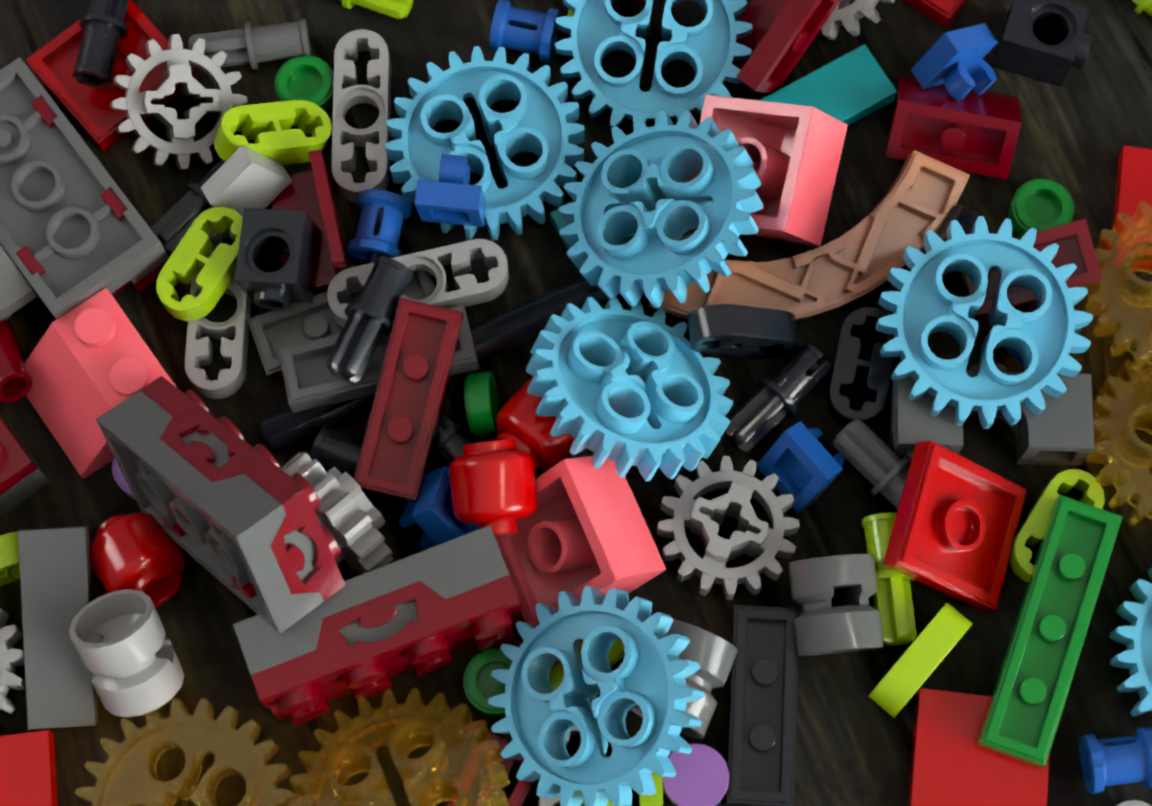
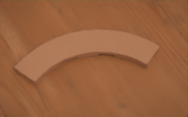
M914 150L908 155L898 177L884 198L871 213L839 238L819 248L785 259L768 262L725 260L731 274L726 277L714 270L708 273L710 291L707 293L703 292L693 282L687 285L685 303H680L672 291H665L660 308L655 309H662L671 315L688 319V314L698 308L709 305L733 304L791 312L795 315L796 320L806 319L836 309L869 293L887 281L892 267L903 268L906 265L902 258L905 249L908 246L917 250L923 247V238L927 231L932 230L934 233H938L951 209L956 206L970 174ZM649 302L648 306L654 308L651 302Z

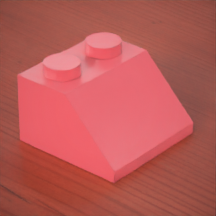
M706 95L699 124L707 117H710L714 120L720 132L729 129L738 144L746 149L754 163L751 167L754 168L761 180L762 185L755 189L763 203V209L749 213L759 228L758 233L751 235L821 247L848 125L813 106ZM700 172L693 173L687 177L686 182L696 178Z
M107 287L52 322L24 363L26 371L32 379V387L26 397L83 479L111 462L114 458L96 419L160 376H163L175 386Z
M593 456L563 459L536 478L538 508L530 517L517 519L518 532L494 535L519 597L524 620L526 623L536 626L540 623L536 615L535 605L543 603L553 606L559 611L558 595L561 591L576 594L580 600L584 586L601 589L605 597L610 588L630 593L667 570L626 477H619L615 461L607 459L598 469L593 467Z

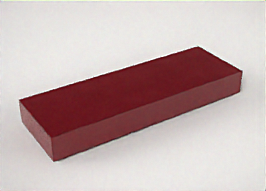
M400 297L354 480L361 486L362 490L412 502L417 501L464 318L463 312Z

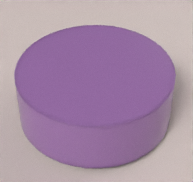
M689 744L692 748L690 754L673 752L668 758L677 774L674 777L662 776L663 791L667 799L674 806L718 805L729 785V770L723 757L713 748L703 744Z

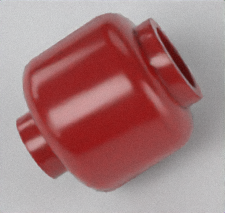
M531 378L525 382L495 416V427L499 435L494 441L515 440L516 450H524L532 456L534 469L546 472L572 454L569 451L574 438L569 433L553 437L550 431L557 420L556 417L537 416L535 411L543 397L528 394L527 389L533 379Z
M497 440L463 445L464 455L458 456L449 465L454 517L464 524H477L478 529L490 525L494 535L517 533V519L530 517L538 508L534 460L532 456L524 450H516L515 440Z
M134 512L127 515L119 514L107 519L97 530V534L89 547L91 572L107 594L125 589L143 591L151 597L156 608L174 596L180 587L181 577L186 564L182 549L169 537L150 513Z

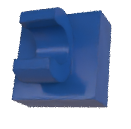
M985 23L945 32L911 71L923 89L945 84L949 94L957 101L962 100L972 89L977 95H982L997 80L995 72L983 58L998 41Z
M442 154L439 182L418 180L415 206L421 221L484 227L486 200L482 186L469 185L471 168L467 166V156Z
M801 421L787 429L756 465L765 477L773 473L779 477L775 489L781 495L792 494L794 498L792 508L797 513H800L817 500L843 470L841 466L845 461V457L841 453L835 454L832 457L818 441L823 434L819 428L807 429Z
M446 465L426 474L417 501H408L405 504L398 523L402 528L409 527L414 523L421 527L424 532L419 546L423 551L478 530L477 524H464L454 517L449 468Z

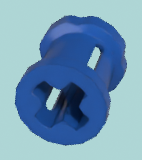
M498 0L491 25L489 50L497 52L499 47H505L506 49L537 54L541 62L550 63L559 29L556 28L555 22L556 18L560 17V10L549 8L546 13L512 7L510 0Z
M369 189L359 192L356 205L361 210L355 239L350 240L347 244V256L363 265L373 263L376 257L395 258L402 256V252L398 249L403 220L409 218L412 212L413 205L411 201L399 194L385 190ZM381 223L380 233L377 236L379 224Z
M1150 727L1137 728L1135 734L1131 736L1097 740L1094 734H1088L1079 738V761L1083 781L1089 794L1101 793L1104 791L1105 786L1143 782L1147 788H1152V729Z

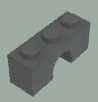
M994 363L995 366L1001 372L1007 375H1018L1023 373L1007 372V367L1005 365ZM979 364L971 366L969 371H966L967 375L976 377L979 371ZM1078 373L1075 377L1057 374L1067 390L1058 399L1041 390L1046 408L1038 415L1032 413L1021 403V419L1015 425H1010L1001 410L996 411V418L1006 423L1015 437L1017 464L1081 465L1094 450L1091 374ZM911 376L902 380H892L888 389L889 448L901 460L906 455L912 460L916 442L931 440L958 454L963 447V424L961 427L955 425V407L947 404L937 416L933 417L930 415V409L934 397L929 393H925L912 402L908 399L910 391L916 383ZM971 411L968 418L978 415V411Z

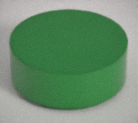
M301 55L291 58L280 67L274 82L279 102L306 100L317 104L325 112L329 111L333 106L334 74L324 60L315 56Z
M1034 179L1024 183L1016 191L1008 209V219H1011L1012 229L1019 237L1024 236L1032 227L1039 232L1070 223L1074 215V204L1069 192L1059 183L1049 179Z
M493 373L468 374L464 382V399L471 434H474L475 437L499 435L495 427V416L499 412V399Z
M499 648L488 649L477 654L467 665L463 677L464 691L468 701L478 712L489 717L506 716L505 708L494 707L488 704L489 698L505 693L506 684L491 676L492 670L510 669L512 663Z

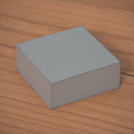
M242 145L200 188L210 205L234 209L243 217L244 208L265 209L292 180L282 164Z

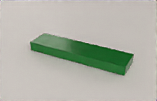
M1062 495L1055 499L977 745L1039 768L1046 766L1123 516Z

